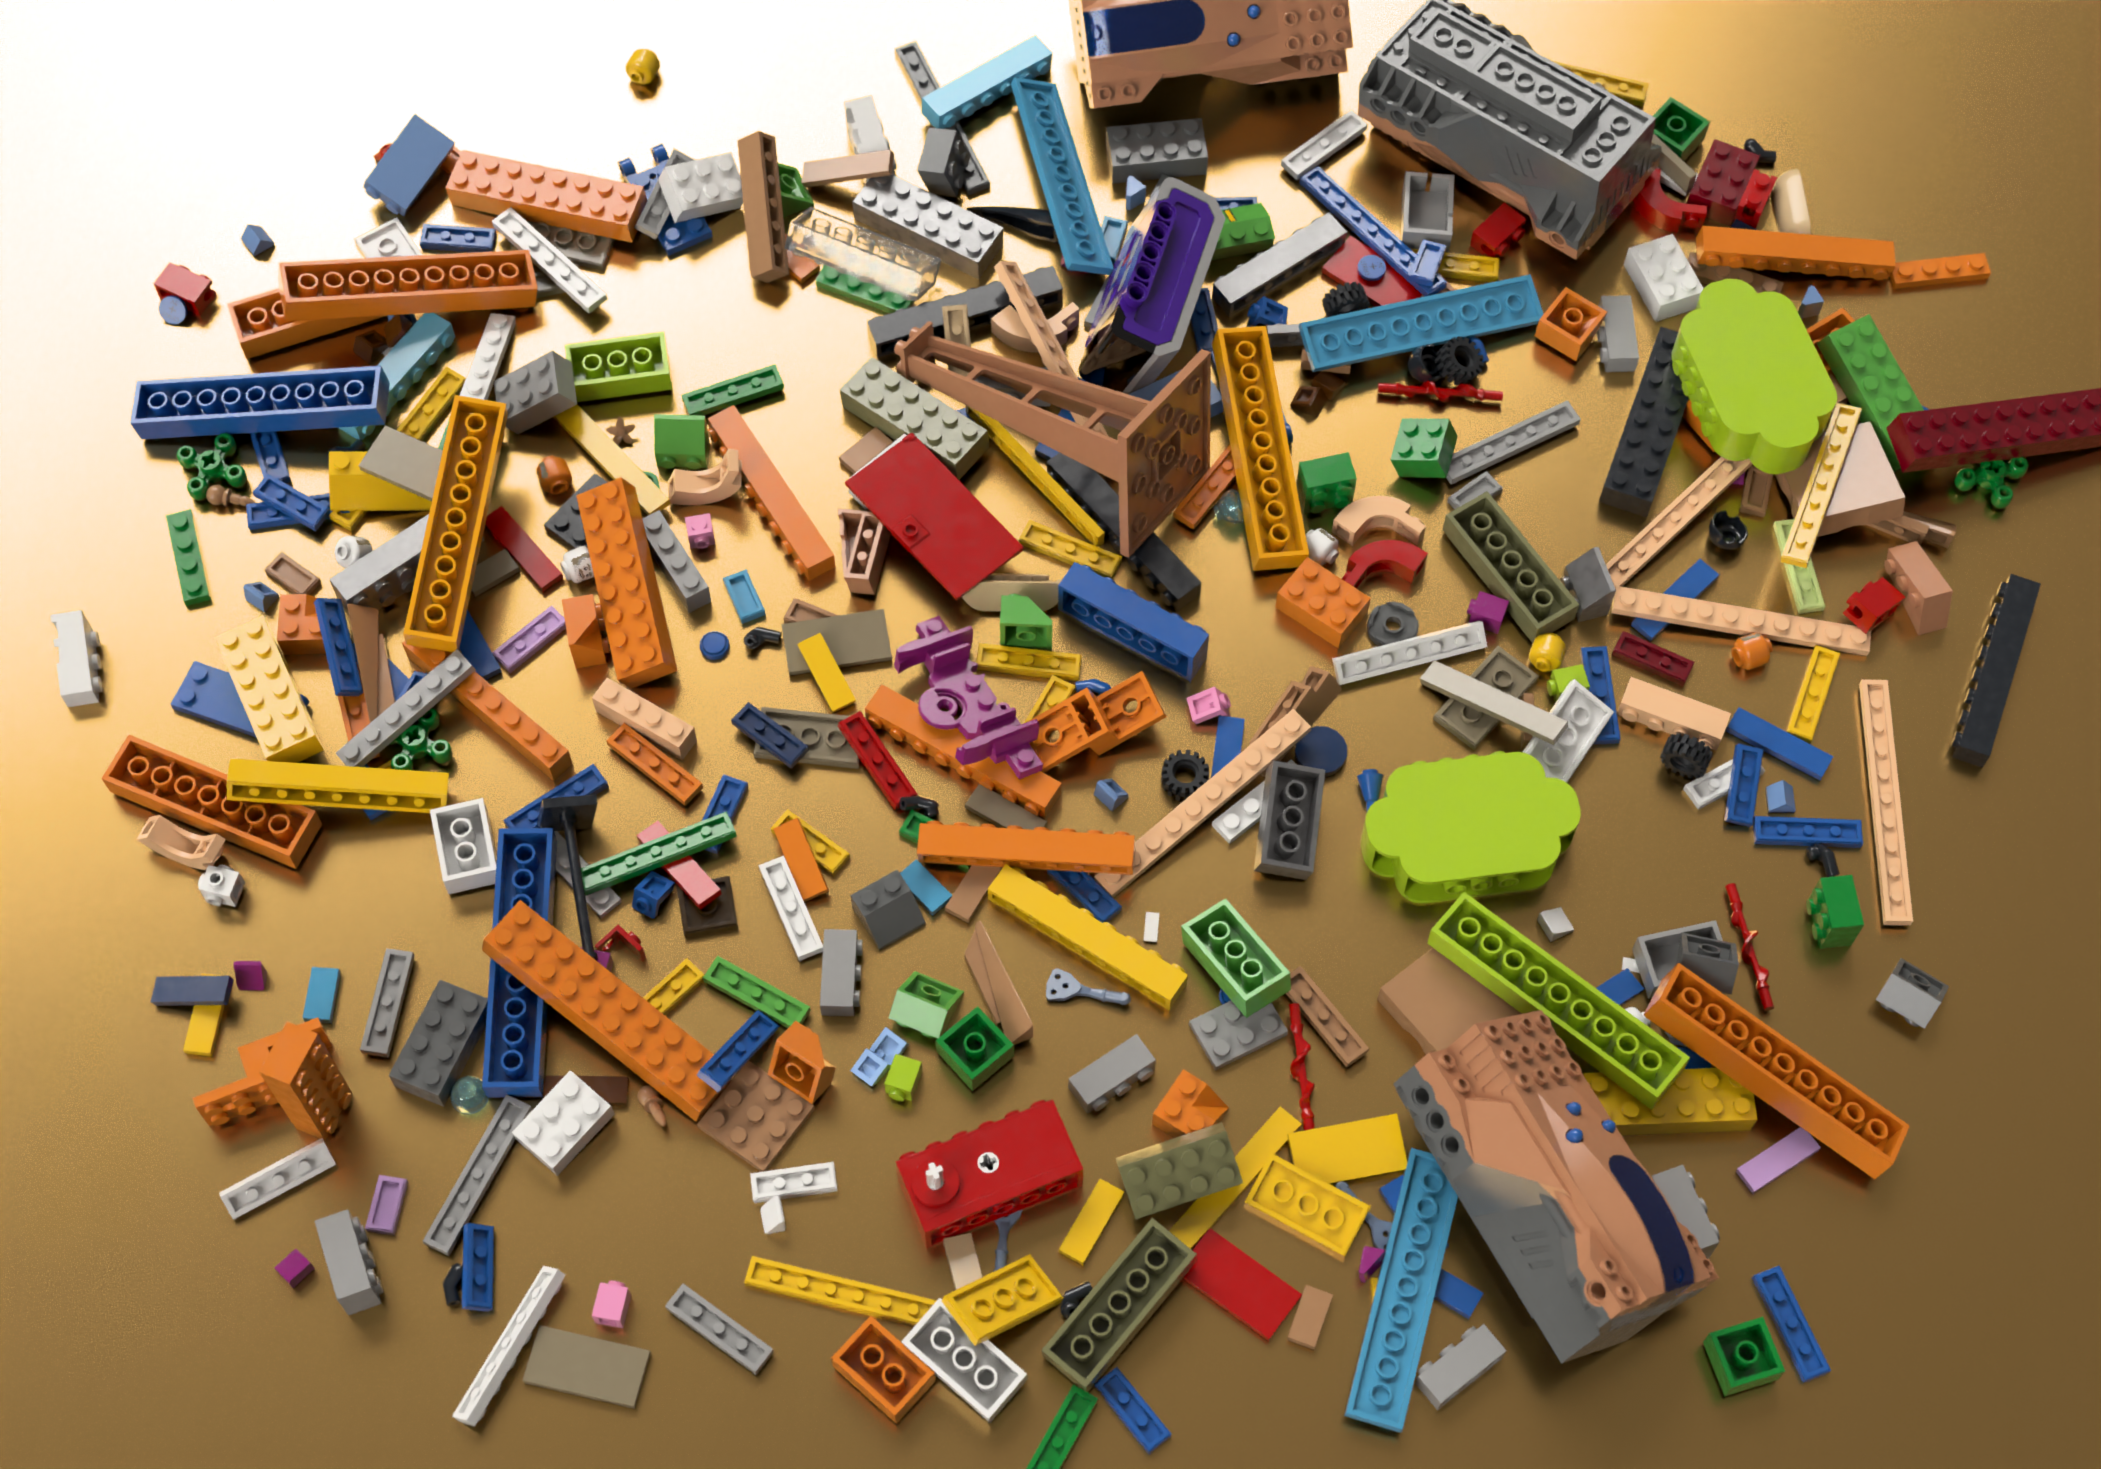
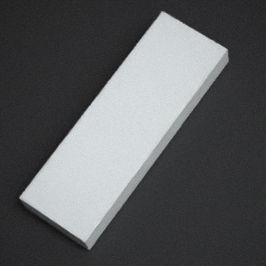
M1733 759L1684 786L1683 790L1698 810L1728 794ZM1761 765L1760 776L1763 775L1764 772H1765V770H1764V768L1762 767V765Z
M834 1162L750 1173L754 1203L769 1201L774 1196H778L780 1199L838 1191Z

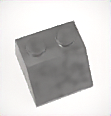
M1598 546L1566 565L1563 575L1560 577L1561 583L1579 603L1576 613L1578 622L1608 615L1616 592Z

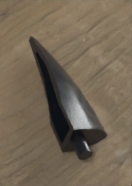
M1011 206L967 207L968 211L980 217L1019 230L1034 238L1058 242L1049 210Z

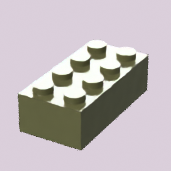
M1222 1122L1115 1158L1135 1219L1243 1183Z

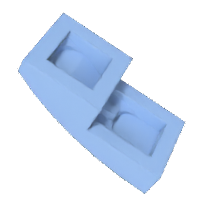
M885 1027L871 1048L865 1049L850 1071L871 1087H874L889 1071L895 1054L902 1055L909 1044Z

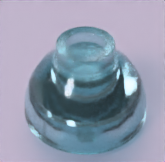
M1234 489L1228 490L1222 495L1218 505L1214 506V512L1218 520L1224 519L1233 524L1244 522L1238 491Z
M465 1076L454 1083L450 1092V1099L457 1111L463 1114H474L486 1106L489 1098L482 1088L483 1080L474 1076Z

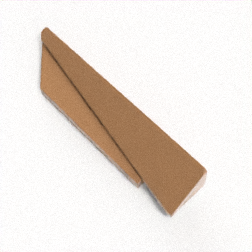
M1903 511L1902 517L1868 525L1910 543L1917 541L1921 546L1925 539L1947 549L1957 529L1955 524Z
M347 604L369 721L371 723L396 702L385 638L383 634H379L378 609Z
M1310 666L1302 683L1292 680L1250 740V745L1292 709L1311 726L1342 690L1332 674ZM1291 748L1287 752H1285L1281 757H1279L1276 761H1281L1284 758V756L1291 750ZM1266 769L1260 774L1261 776H1266Z
M978 921L966 949L965 960L996 1026H1002L1004 1035L1016 1045L1033 1037V1024L981 921Z

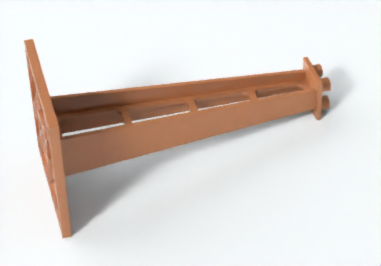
M930 321L921 328L913 327L909 333V340L906 342L899 340L895 345L894 352L901 357L897 364L896 372L912 383L918 380L1119 482L1120 554L1128 558L1183 501L1210 468L1211 352L1201 349L1151 401L936 337L933 333V322ZM938 360L969 372V374L965 377L934 363ZM981 375L1010 386L1014 390L1026 394V396L1020 400L975 380ZM1037 398L1089 419L1083 425H1080L1034 406L1031 403ZM1099 422L1121 432L1118 434V440L1096 432L1092 428Z

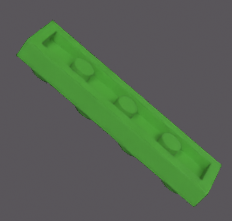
M719 956L716 957L703 976V980L707 984L756 1011L760 1010L767 1017L787 1028L795 1021L802 1024L811 1011L810 1006Z

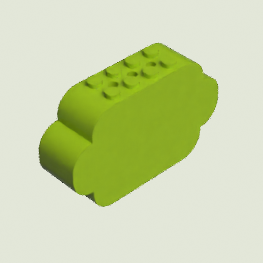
M1724 279L1707 285L1699 296L1695 310L1689 312L1683 318L1672 350V366L1674 373L1679 375L1682 381L1684 394L1689 396L1693 414L1698 416L1701 422L1702 433L1705 437H1708L1714 451L1721 457L1732 461L1750 459L1757 469L1769 474H1782L1802 466L1807 459L1813 441L1820 438L1825 431L1837 402V392L1793 302L1785 295L1777 292L1757 293L1750 284L1742 280Z
M1497 751L1485 756L1472 754L1461 759L1447 757L1436 762L1416 761L1411 765H1405L1393 771L1387 780L1383 798L1374 802L1368 809L1360 840L1364 862L1371 871L1383 877H1394L1395 885L1400 894L1415 903L1424 904L1457 900L1463 892L1473 898L1530 891L1544 886L1551 878L1559 855L1563 854L1572 842L1580 821L1581 810L1574 789L1563 780L1546 778L1541 763L1533 756L1523 752L1505 753L1504 751Z

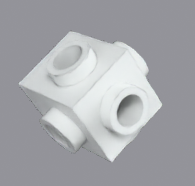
M208 865L206 872L200 876L198 888L205 901L215 906L225 904L236 907L245 885L240 873L225 865H219L218 867Z

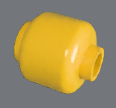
M649 49L635 50L625 65L627 75L633 82L639 84L652 82L660 69V61L657 55Z
M1545 633L1538 635L1531 647L1529 660L1536 669L1542 672L1558 669L1564 658L1566 645L1557 634Z

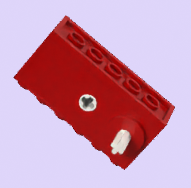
M1053 1099L1047 1102L1039 1100L1033 1103L1029 1109L1021 1112L1019 1110L1011 1111L1004 1116V1119L996 1122L993 1120L986 1121L980 1124L976 1130L958 1132L948 1141L943 1143L941 1141L933 1142L927 1145L925 1150L918 1153L914 1151L905 1153L899 1157V1160L895 1161L899 1184L926 1249L943 1243L944 1238L966 1234L991 1224L995 1220L1008 1217L1012 1213L1020 1210L1023 1211L1083 1187L1084 1169Z

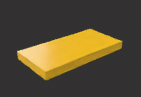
M1397 1114L1287 1134L1293 1165L1329 1184L1402 1171L1407 1166V1158Z
M1270 1153L1245 1200L1246 1204L1344 1257L1371 1208L1370 1205L1273 1153Z
M1029 1254L945 1295L942 1303L974 1346L1060 1304L1063 1296Z

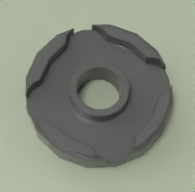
M1394 601L1375 607L1369 615L1367 624L1368 635L1377 646L1417 637L1419 622L1414 611L1405 604ZM1388 622H1396L1400 628L1398 630H1390L1386 624Z

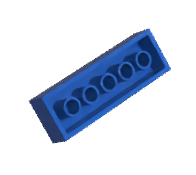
M1074 562L1059 583V611L1191 682L1207 659L1209 634L1202 627L1193 626L1185 622L1178 614L1169 613L1163 610L1157 603L1153 601L1148 602L1139 597L1135 591L1122 588L1111 578L1096 574L1089 566Z

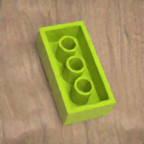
M664 332L565 345L566 359L572 362L577 402L672 389Z

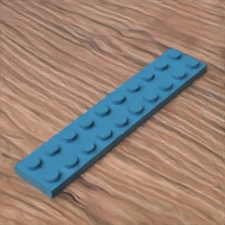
M1015 77L1011 82V87L1067 270L1110 275L1114 269L1057 85Z
M1531 274L1302 322L1298 327L1312 372L1413 351L1422 345L1437 346L1446 344L1450 339L1457 338L1458 336H1462L1463 340L1465 337H1479L1538 324L1539 319L1543 316V311Z
M1411 1148L1385 1249L1386 1253L1382 1261L1344 1415L1400 1433L1403 1430L1458 1199L1456 1192L1433 1154Z

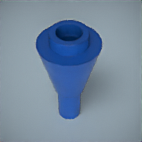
M1376 769L1363 770L1362 774L1357 776L1364 801L1366 802L1367 811L1379 799L1383 774L1378 773Z

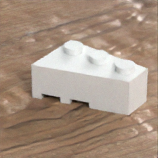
M872 95L844 102L847 134L855 155L890 150L887 137H884L883 125L878 117ZM894 158V161H893V169H892V174H893V175H894V170H897V165H896L895 158ZM870 178L864 179L865 184Z
M82 610L50 614V621L54 624L58 633V638L53 639L54 647H58L59 663H56L61 698L67 707L99 703V692H102L101 678L98 677L97 671L101 669L100 656L96 652V647L100 646L98 632L93 631Z

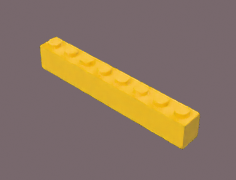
M230 759L227 775V800L430 813L431 809L447 806L449 773Z
M1005 864L988 888V900L1168 1010L1171 1009L1187 985L1188 975L1182 967L1177 964L1171 965L1167 963L1156 951H1148L1141 947L1139 942L1133 937H1125L1118 933L1116 928L1110 923H1102L1095 919L1090 911L1085 908L1079 909L1072 905L1071 901L1064 895L1058 894L1057 896L1049 891V888L1044 883L1038 880L1034 882L1027 877L1024 871L1017 867L1012 868Z

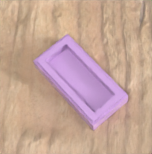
M379 1175L365 1226L366 1231L395 1235L408 1185L407 1179Z

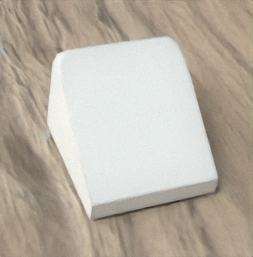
M1561 907L1539 913L1537 921L1550 942L1574 931L1573 926Z
M774 1196L760 1210L765 1234L782 1232L786 1229L780 1197Z

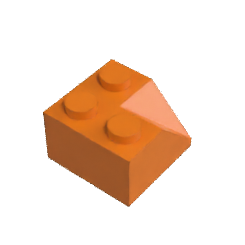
M1565 287L1539 319L1535 337L1577 361L1590 345L1606 317L1607 311Z
M308 594L280 595L277 642L283 655L326 654L314 605L316 597Z
M593 594L562 599L568 644L575 668L606 664L605 654L610 653L608 639L602 637V631H605L606 627L601 604H595Z
M795 1021L776 1040L767 1075L813 1104L831 1085L836 1067L823 1058L819 1036L810 1028Z
M1183 1069L1154 1111L1152 1124L1173 1138L1220 1123L1229 1107L1208 1084Z

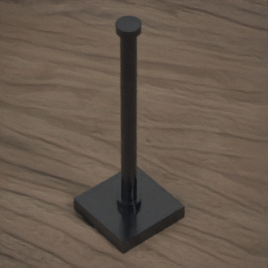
M583 795L543 798L537 827L553 828L554 831L565 832L582 949L597 961L598 955L594 952L575 832V830L592 828L598 805L597 796Z

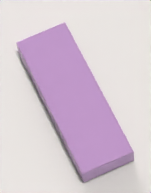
M551 605L493 651L492 654L511 673L566 629L565 618Z
M1800 1127L1737 1168L1735 1172L1752 1194H1754L1818 1152L1821 1147L1810 1133Z

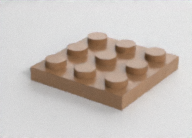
M748 1061L698 1122L697 1126L754 1168L764 1172L770 1168L815 1110V1107L767 1075L768 1073L751 1061Z

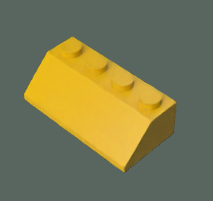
M329 452L331 511L430 510L432 501L360 470L358 465L367 452Z

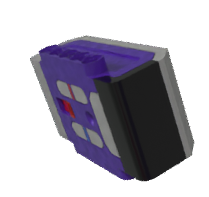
M1169 177L1162 182L1133 222L1126 235L1120 255L1113 265L1114 269L1109 276L1085 342V351L1078 367L1079 376L1084 381L1130 394L1152 384L1178 353L1226 219L1214 196L1176 178Z

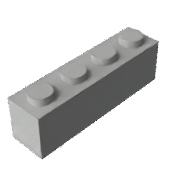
M660 510L644 517L643 523L650 553L688 613L710 603L711 596L707 583Z

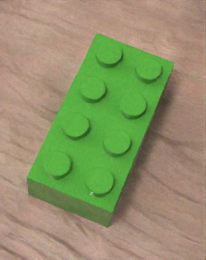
M1226 898L1181 926L1183 944L1246 1018L1291 990L1290 972Z

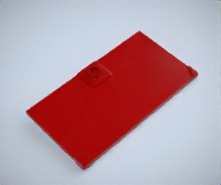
M913 433L908 434L895 446L845 481V485L956 601L1012 558L1019 555L1025 548Z

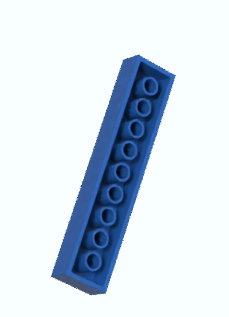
M381 366L136 381L130 424L140 439L385 425L390 381Z
M553 828L499 829L492 929L519 900L553 926L557 838ZM491 957L482 1088L487 1098L505 1097L506 1095L511 1097H543L548 1003Z

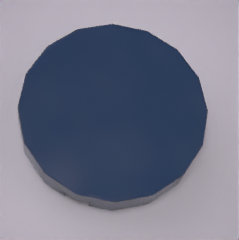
M1316 726L1311 728V731L1296 743L1295 758L1298 765L1325 770V777L1337 773L1346 762L1347 744L1345 739L1336 730L1329 727Z

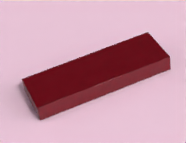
M1622 631L1612 652V656L1683 687L1695 663L1625 631Z

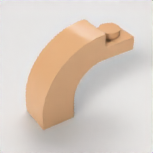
M1073 302L1052 318L1047 319L1060 346L1067 342L1068 331L1073 330L1079 323V307ZM1011 305L991 318V332L1003 343L1017 350L1038 352L1036 346L1031 341V336L1025 325L1022 324L1018 312Z
M728 449L721 462L716 467L708 470L687 471L674 469L668 480V498L670 503L677 505H704L721 501L736 493L741 487L742 461L738 460V450Z
M1370 496L1356 500L1346 506L1334 519L1332 533L1353 546L1367 530L1385 527L1396 531L1418 545L1424 537L1426 526L1417 517L1409 515L1410 504L1393 497Z
M161 815L149 817L136 840L171 860L192 868L207 870L208 865L213 866L215 861L221 856L223 852L222 845L226 839L218 834L207 836L193 834L176 826Z

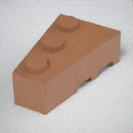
M837 508L842 544L843 576L847 586L852 593L875 595L891 532L872 512Z
M1917 541L1889 548L1887 560L1884 563L1885 570L1890 575L1895 588L1905 596L1902 603L1917 634L1922 635L1947 628L1953 593L1951 587Z

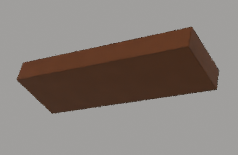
M545 1075L543 1099L564 1076ZM578 1076L609 1105L627 1106L628 1076Z

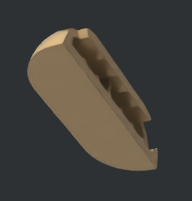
M1798 169L1786 171L1776 180L1771 194L1778 232L1811 235L1810 219L1801 174Z
M992 573L962 597L969 606L976 610L1001 611L1002 595L1019 594L1021 596H1028L1042 611H1046L1058 603V585L1062 580L1051 581L1049 580V575Z

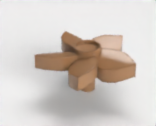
M619 416L616 426H610L606 428V431L611 435H615L613 442L616 445L622 439L624 442L632 444V437L628 433H631L636 425L628 424L625 426L624 420Z

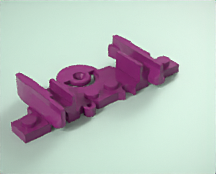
M940 616L917 623L916 631L921 639L908 642L897 648L894 666L898 674L922 662L927 667L930 673L928 680L930 689L921 695L918 704L919 714L922 719L935 728H958L966 739H971L962 747H957L955 758L961 765L976 763L990 757L995 764L1006 760L1018 779L1042 771L1043 763L1029 744V742L1035 741L1038 738V720L1034 719L1021 724L1016 717L1017 710L1014 707L1010 708L1005 702L996 705L997 697L985 682V673L981 675L972 673L977 671L978 663L972 662L969 659L973 643V628L968 626L950 632ZM959 705L962 710V715L957 720H955L953 717L957 714ZM941 708H946L948 711L945 712V711H941L940 709H941Z

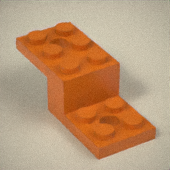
M1141 671L1099 696L1085 688L1029 720L1037 719L1039 722L1038 738L1035 741L1029 742V744L1043 763L1042 772L1044 773L1088 747L1097 755H1101L1167 716L1146 674ZM1131 701H1137V709L1131 713L1126 712L1127 704ZM1053 731H1059L1060 736L1058 740L1050 743L1048 741L1049 734Z
M318 1017L297 1025L317 1033L326 1049L332 1047L330 1037ZM281 1031L238 1047L246 1078L193 1098L196 1109L209 1126L222 1125L229 1118L239 1114L247 1115L254 1112L260 1106L279 1103L260 1075L259 1070Z

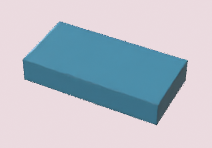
M1104 216L1101 229L1112 264H1114L1123 243L1128 221Z
M747 569L723 578V583L742 624L766 615Z
M917 859L900 872L912 891L914 898L932 916L951 899L952 894Z
M312 967L303 1012L304 1021L307 1022L318 1017L321 1023H332L341 974L339 969Z

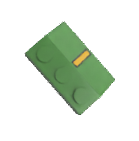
M1262 203L1222 210L1226 219L1211 260L1264 251L1273 246L1275 235L1270 215Z

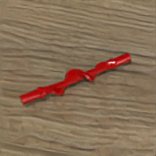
M1431 380L1424 382L1420 386H1405L1400 383H1378L1377 393H1392L1409 398L1414 397L1416 394L1436 395L1442 402H1449L1452 396L1474 397L1480 401L1503 400V391L1484 390V388L1476 389L1470 384H1459L1454 389L1436 388Z
M1730 883L1725 888L1733 911L1731 922L1734 927L1742 931L1745 941L1741 949V957L1745 963L1753 967L1757 978L1756 990L1759 993L1764 1011L1774 1009L1769 992L1770 986L1767 983L1769 971L1758 963L1752 940L1759 933L1758 931L1748 930L1743 914V902L1740 899L1736 884Z
M1299 1003L1289 1004L1290 1029L1295 1040L1297 1058L1291 1062L1290 1072L1293 1078L1300 1082L1302 1098L1299 1100V1104L1302 1110L1301 1119L1303 1120L1305 1131L1315 1129V1116L1310 1103V1094L1315 1088V1083L1307 1079L1305 1058L1311 1050V1046L1302 1035L1304 1024L1301 1021Z

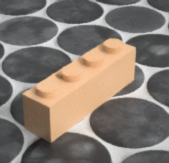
M1631 677L1617 715L1631 722L1636 721L1645 724L1655 731H1664L1675 736L1676 733H1680L1682 737L1684 734H1687L1691 739L1696 737L1698 742L1703 741L1705 743L1704 746H1709L1717 751L1731 713Z
M606 678L592 697L596 712L620 726L623 723L627 724L647 741L683 761L697 742L693 726L609 678Z

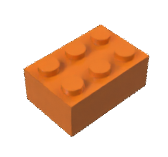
M1307 557L1278 591L1275 608L1339 649L1368 613L1371 598Z
M872 1316L831 1357L833 1367L896 1424L936 1381L935 1372Z

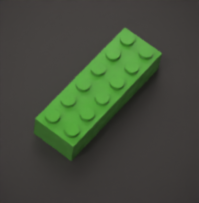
M1868 314L1828 334L1817 345L1850 404L1853 407L1862 408L1859 419L1861 423L1871 422L1892 470L1896 472L1901 467L1886 428L1900 413L1923 411L1924 409L1873 319Z

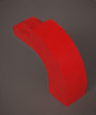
M1656 168L1646 179L1644 188L1633 199L1640 214L1654 226L1673 233H1678L1679 226L1702 228L1707 214V206L1679 203L1667 197L1660 186L1661 169Z
M1398 540L1372 542L1361 547L1350 556L1346 573L1342 580L1358 589L1370 575L1379 572H1389L1412 584L1424 568L1428 553L1415 545Z

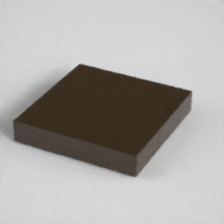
M730 876L712 879L721 889L722 894L702 909H699L687 894L676 885L685 938L738 928Z

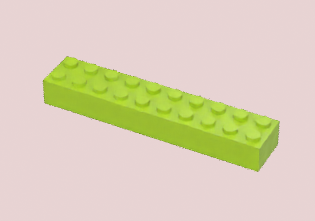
M1465 892L1461 894L1430 931L1427 944L1520 1013L1524 1014L1542 1010L1550 1019L1556 1035L1564 1041L1567 1048L1651 1110L1684 1071L1690 1059L1688 1055Z

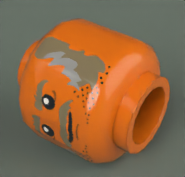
M547 456L542 459L536 468L539 483L542 489L554 495L564 493L572 483L573 477L566 460L561 457Z
M1752 633L1738 638L1731 649V654L1737 666L1751 670L1769 662L1773 647L1768 638H1764L1760 633Z

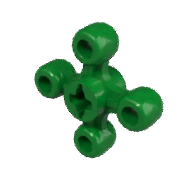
M228 433L219 434L215 439L214 451L208 450L200 455L193 447L188 445L178 449L176 453L177 460L182 467L187 469L196 467L199 469L198 476L193 477L187 483V491L193 499H205L209 483L219 482L223 478L227 480L229 485L236 488L242 487L246 483L247 474L242 466L237 464L228 466L224 462L226 456L232 455L237 449L236 441L232 435Z
M2019 457L2011 458L2007 463H2004L2002 460L1979 463V469L1975 471L1970 468H1963L1957 473L1954 483L1959 490L1968 491L1978 483L1982 488L1992 490L1991 502L1995 507L2005 508L2013 499V491L2010 487L2004 485L2003 479L2007 476L2014 479L2022 478L2026 474L2029 464L2026 458Z
M434 708L428 710L418 719L417 726H410L389 744L399 743L403 747L402 753L392 758V769L413 771V760L423 758L427 754L431 755L437 763L443 764L450 761L453 752L449 742L442 739L432 741L428 737L429 732L435 730L440 723L439 714Z

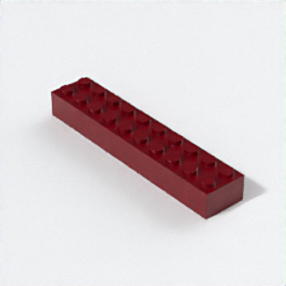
M2101 388L1900 413L1886 429L1902 473L2101 447Z

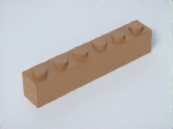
M757 131L738 139L737 143L750 276L753 279L768 283L789 275L776 140L775 136Z

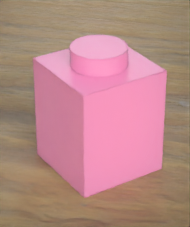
M609 1281L608 1284L600 1283L592 1313L596 1324L618 1328L624 1327L631 1299L628 1287H625L624 1283L618 1281Z

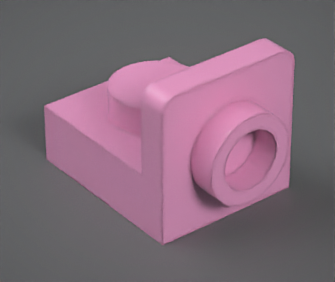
M710 513L685 517L690 549L706 548L709 545L715 544Z
M1216 687L1187 697L1192 721L1196 724L1218 715L1230 717L1228 709L1231 707L1230 700L1226 693H1222Z

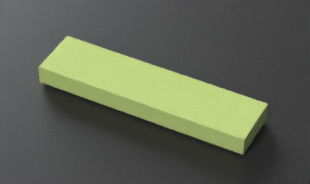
M1794 519L1774 522L1773 527L1781 555L1783 554ZM1811 557L1807 568L1784 563L1798 614L1824 611L1825 603Z

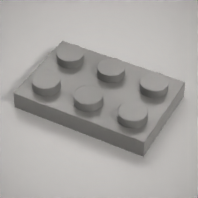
M1229 1001L1189 1021L1190 1028L1215 1071L1288 1034L1287 1028L1272 1003L1246 1018L1232 1001Z

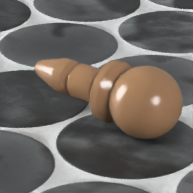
M213 485L206 492L207 500L213 505L223 503L224 506H228L232 503L246 506V504L255 503L253 499L239 494H232L231 489L225 490L220 485Z
M650 1085L643 1086L637 1095L639 1103L646 1112L652 1113L657 1123L665 1126L666 1116L661 1108L663 1101L660 1098L659 1092Z

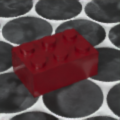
M1714 139L1690 192L1687 204L1707 206L1706 218L1731 226L1739 202L1754 169H1756L1760 155Z

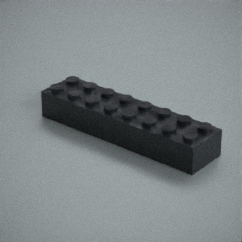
M1664 327L1659 329L1599 498L1601 503L1644 517L1648 516L1689 396L1684 394L1682 381L1679 375L1674 373L1671 355L1678 332Z

